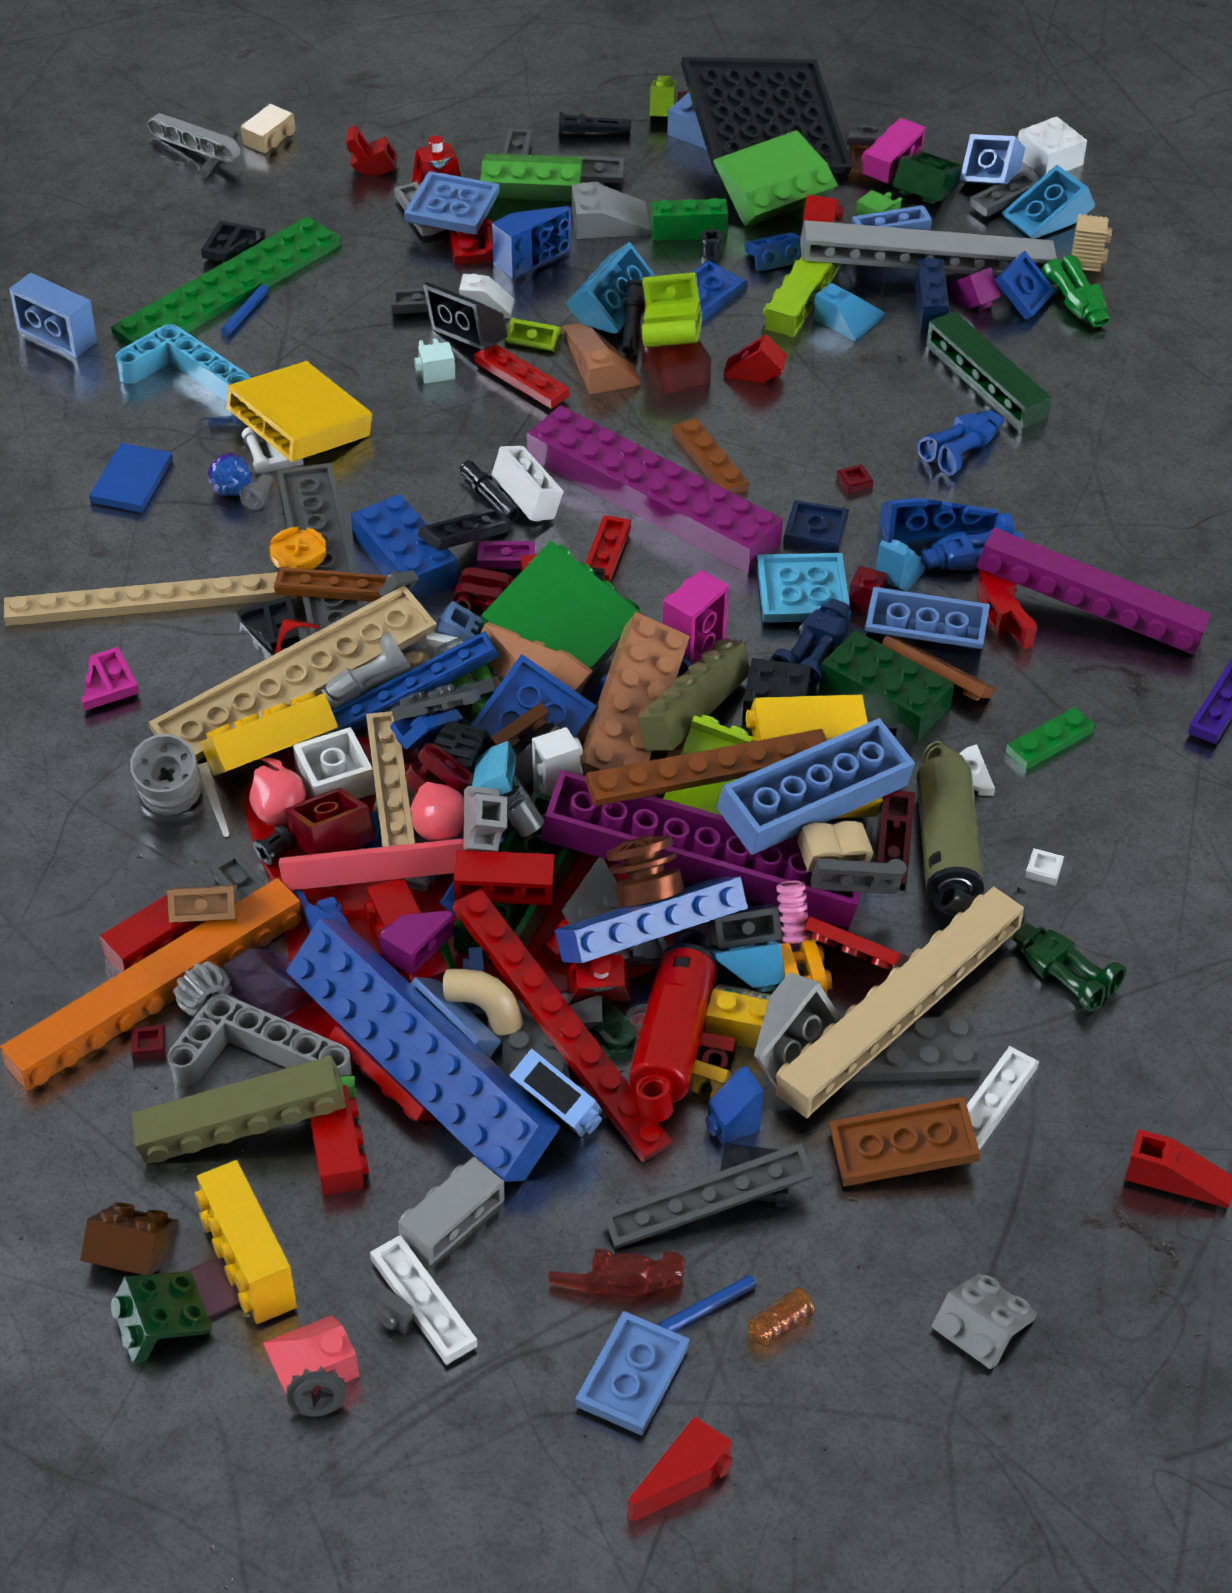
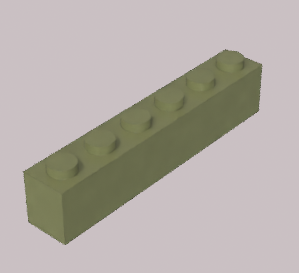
M729 638L716 641L714 646L709 651L703 653L695 664L689 666L688 670L682 676L676 678L675 682L668 689L662 691L661 695L654 702L648 704V708L638 716L646 751L674 750L688 736L694 715L700 718L702 715L709 716L748 677L750 666L744 641H732Z
M330 1055L132 1112L135 1147L146 1165L159 1163L171 1157L185 1153H195L206 1147L220 1143H229L234 1139L252 1134H261L269 1129L287 1124H296L301 1120L318 1115L330 1114L335 1110L346 1108L340 1072Z

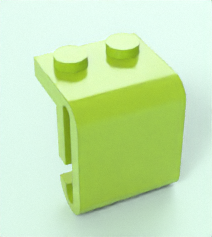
M696 272L643 277L642 283L646 301L643 318L644 324H642L644 347L698 343L702 324V311Z

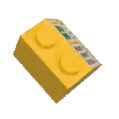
M718 984L712 991L706 1013L705 1033L736 1038L737 1046L756 1049L768 1001L772 994Z

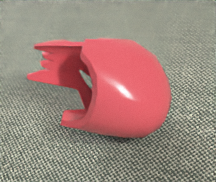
M266 757L259 758L267 763L268 767L261 766L254 771V779L249 796L251 807L257 817L268 826H285L288 824L285 808L306 801L307 793L304 783L297 773L283 767L280 760Z
M431 782L423 784L418 789L410 807L412 826L416 832L430 842L460 838L464 833V796L450 786Z

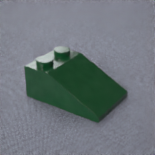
M919 151L901 157L892 186L899 188V192L902 194L913 196L914 193L922 196L921 200L935 204L936 201H941L948 195L960 178L963 165L924 151Z

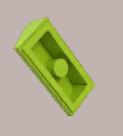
M510 317L507 329L508 337L505 338L504 342L555 352L563 332L559 326Z

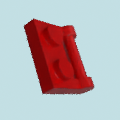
M485 219L476 235L449 230L455 265L493 261L492 220ZM484 236L485 249L479 250L477 237Z

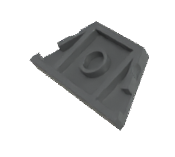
M602 857L596 860L562 909V913L569 924L619 907L614 884L618 882L613 874H611ZM626 961L628 967H635L636 964L652 965V968H658L659 961Z

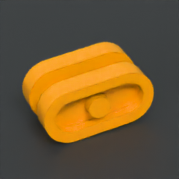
M814 939L799 943V951L792 952L789 943H780L784 976L786 977L789 972L799 975L796 964H801L804 973L803 977L819 982L827 995V991L832 989V977L830 971L825 970L823 966L824 951L822 945H817Z

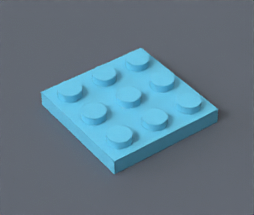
M843 553L757 554L763 623L804 622L816 609H820L823 604H827L830 599L845 602L850 606ZM850 611L847 614L848 621H850Z

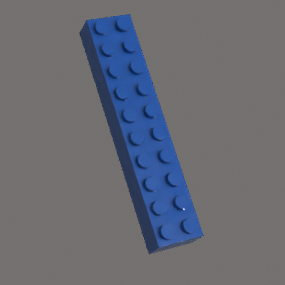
M319 918L289 965L286 973L487 1168L504 1182L525 1181L561 1125L344 921Z

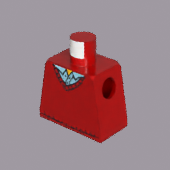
M434 135L429 137V146L416 150L412 183L418 182L421 185L428 171L462 177L453 148L449 143H443L441 136Z
M621 954L605 955L584 963H572L567 971L569 1005L602 995V1003L631 1001L629 968L624 956Z

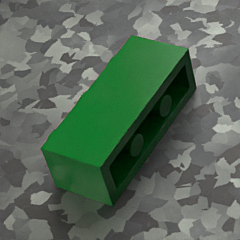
M726 199L651 201L650 228L652 241L700 240L701 233L706 229L720 230L723 233V239L727 238L728 210Z

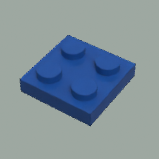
M1026 251L1020 253L995 279L1000 289L1006 294L1025 320L1032 317L1056 291Z

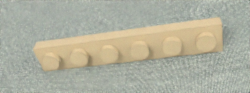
M392 711L366 714L382 846L415 844L402 745L397 741L394 732L390 728V725L394 722Z

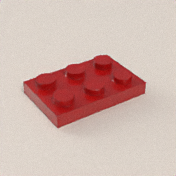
M810 916L805 926V929L813 932L812 939L836 947L839 942L843 944L841 951L865 960L867 955L873 956L871 963L891 971L897 966L902 967L910 958V956Z

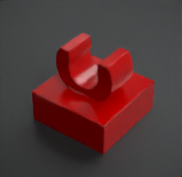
M702 1032L700 1046L702 1049H706L702 1061L709 1064L710 1057L713 1054H719L722 1057L720 1067L726 1069L729 1063L726 1053L735 1055L737 1047L736 1038Z

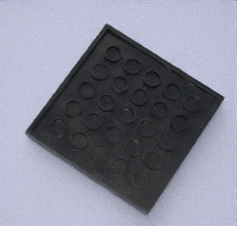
M682 58L681 68L714 173H718L713 162L715 159L797 130L828 164L832 174H849V170L853 166L816 59Z

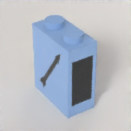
M533 1049L527 1053L509 1075L522 1090L578 1136L582 1137L585 1132L591 1134L600 1124L602 1118L599 1115L603 1110L597 1101Z

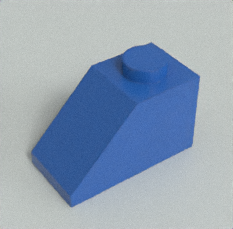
M747 1066L740 1068L709 1101L708 1116L705 1118L706 1125L713 1136H718L723 1146L725 1143H733L760 1131L763 1090Z

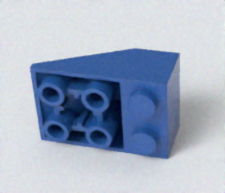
M563 206L516 212L493 222V265L513 279L570 250L571 207Z

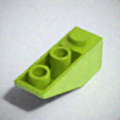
M658 76L657 80H653L650 90L649 116L668 117V110L675 105L677 81L672 80V76Z

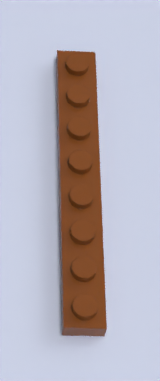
M823 729L811 730L589 772L586 774L585 781L594 806L739 779L823 743L827 739Z

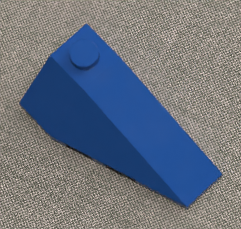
M909 498L883 502L881 504L879 524L886 542L891 543L895 539L904 544L939 541L948 535L961 531L966 535L988 532L994 528L999 511L925 498Z

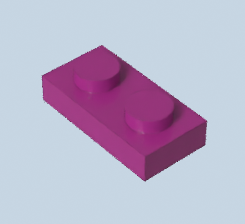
M478 541L477 566L479 569H521L520 556L535 554V541Z

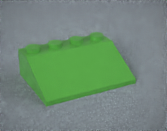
M797 130L713 161L744 227L805 206L807 195L828 197L838 186L828 164Z

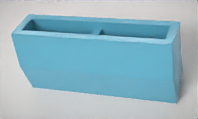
M509 741L489 748L477 758L472 786L499 789V796L512 791L516 755Z

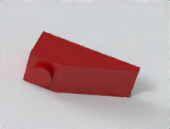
M694 1416L628 1499L627 1518L633 1522L709 1487L717 1476L722 1478L733 1462L731 1457L732 1440Z

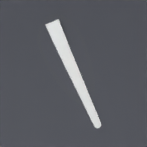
M208 762L198 764L204 789L223 836L229 837L230 834Z

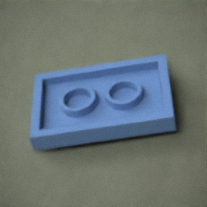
M623 1311L576 1396L575 1407L643 1436L689 1348L690 1339Z

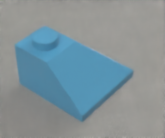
M830 283L815 295L813 320L853 341L886 317V313L833 283Z
M774 940L718 949L713 945L708 946V951L715 957L716 962L753 988L757 987L758 992L775 990L777 988L776 984H780L785 978L781 945Z

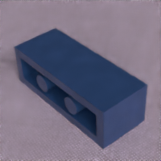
M927 258L917 260L915 290L920 331H928L929 321L949 313L943 259Z

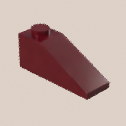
M897 790L882 797L883 802L880 807L878 820L876 863H888L892 859L903 861L907 869L904 877L900 880L901 885H907L916 792Z

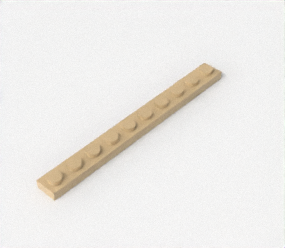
M274 572L4 598V620L6 626L267 602L291 596V599H297V596L274 593V584L278 573Z

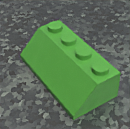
M485 153L482 160L480 181L499 184V194L496 199L572 202V184H581L583 157Z

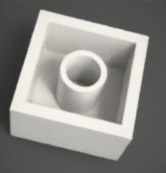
M1059 117L1050 118L1049 120L1019 130L1018 140L1026 148L1023 162L1041 177L1056 165L1065 171L1083 165L1087 140Z
M351 727L293 745L295 769L302 779L310 799L340 787L357 799L375 794L373 768Z

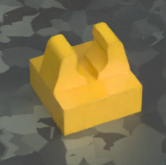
M696 1060L693 1070L692 1090L696 1094H700L702 1086L711 1081L710 1084L713 1089L710 1098H712L732 1078L733 1074L726 1069Z

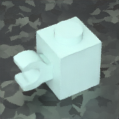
M433 338V344L424 345L423 340H420L418 357L414 358L416 373H421L424 384L455 379V360L450 343H439L436 338Z

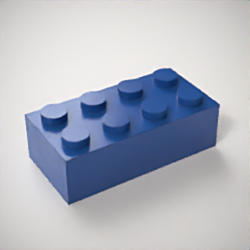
M401 494L351 513L353 540L383 575H389L395 571L405 572L414 570L419 580L410 592L418 601L458 584L457 558L448 548L437 551L418 536L420 527L427 524Z

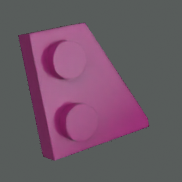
M119 647L90 655L88 663L89 672L86 674L85 694L81 699L84 711L139 693L138 684Z

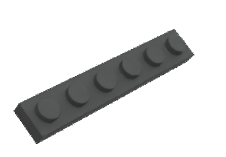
M799 1143L604 1212L603 1217L614 1248L617 1249L813 1179L814 1172L803 1144Z

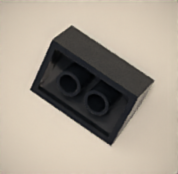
M429 282L423 284L432 330L484 351L508 337L503 313Z

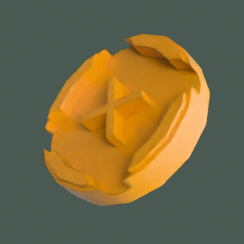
M290 527L277 533L270 541V559L278 568L314 569L326 557L325 539L321 533L312 528L306 527V530H299V527Z

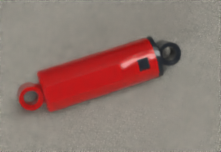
M691 929L680 932L674 939V945L667 947L660 956L629 1072V1083L637 1095L640 1116L647 1122L660 1123L667 1120L673 1113V1103L682 1100L689 1090L706 1020V1013L718 970L715 957L708 951L707 938L699 930Z

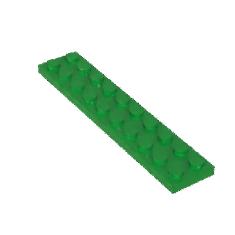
M307 216L112 325V335L128 346L167 324L176 325L189 333L247 300L261 284L270 287L342 246L341 237Z

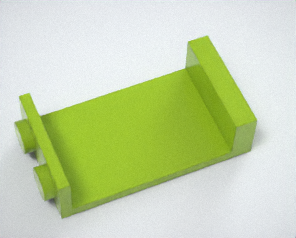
M694 715L689 734L680 755L752 742L753 737L749 736L748 732L743 728L737 726L727 728L719 725V721L713 717L702 715L700 718ZM737 779L667 792L663 799L721 815L717 805L722 787Z

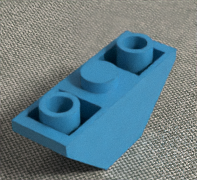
M895 539L891 543L881 540L875 570L887 573L886 585L908 592L927 567L920 562L922 557L916 555L915 551L909 549L906 544Z

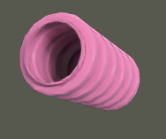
M785 881L776 887L777 892L780 893L777 896V901L781 903L778 906V910L782 913L779 915V918L783 922L780 925L781 931L784 932L781 940L789 944L801 943L810 938V933L805 929L807 923L805 920L808 919V913L805 912L807 903L804 902L806 900V893L803 890H805L806 886L801 881Z

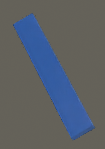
M486 631L333 709L332 712L338 728L333 729V731L336 732L351 727L353 732L367 725L366 714L389 712L392 708L400 705L399 699L405 698L407 695L424 691L426 695L428 694L427 692L444 686L498 658L499 655Z

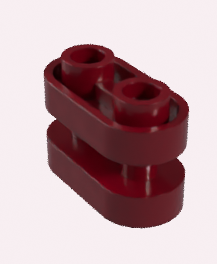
M473 567L466 568L459 578L458 585L451 599L472 613L482 615L514 579L502 572Z
M431 743L425 744L418 754L421 763H412L405 773L408 786L415 792H418V789L426 782L450 786L464 794V790L468 786H472L474 777L470 771L445 750Z

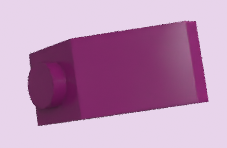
M991 267L947 284V291L966 309L977 306L980 311L993 306L992 300L1001 297Z
M439 911L401 915L395 922L388 924L380 934L381 957L413 975L454 935L453 913Z

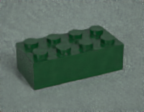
M856 630L821 663L823 676L819 682L820 689L831 695H863L867 715L875 719L880 718L883 723H904L913 740L917 742L951 708L954 689L952 681Z

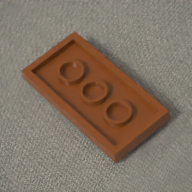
M964 1096L829 1121L843 1186L980 1161V1151Z

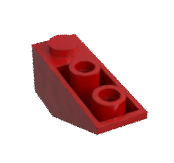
M1141 1129L1137 1130L1125 1180L1229 1208L1232 1196L1231 1174L1173 1138Z

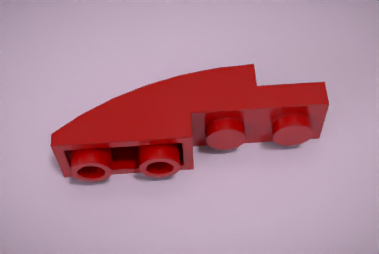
M979 569L978 594L980 603L990 604L987 619L998 635L1008 631L1023 650L1033 647L1037 625L1034 619L1029 617L1023 610L1020 602L1014 598L1017 591L1016 583Z

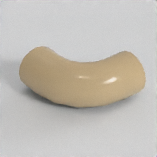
M447 969L443 976V993L447 1002H468L481 1007L487 1014L492 1032L497 1035L512 1034L523 1026L521 1010L512 991L498 978L483 971L471 969Z

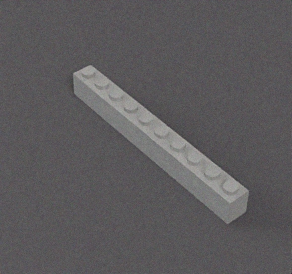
M804 220L800 238L801 255L804 261L916 269L918 259L936 258L943 259L945 272L975 274L991 267L994 276H999L1023 251L1027 252L1039 269L1050 260L1057 258L1053 240Z

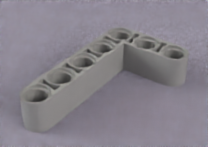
M225 994L215 995L204 1004L167 1054L172 1079L175 1084L181 1087H190L198 1083L228 1043L285 1068L331 1055L341 1077L352 1076L350 1054L345 1046Z

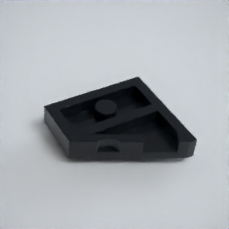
M219 221L201 249L202 258L226 262L266 238L265 229Z

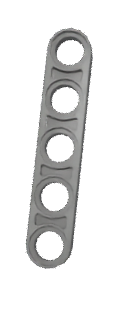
M161 113L148 120V128L151 133L164 141L227 163L232 162L241 154L238 143L231 137Z

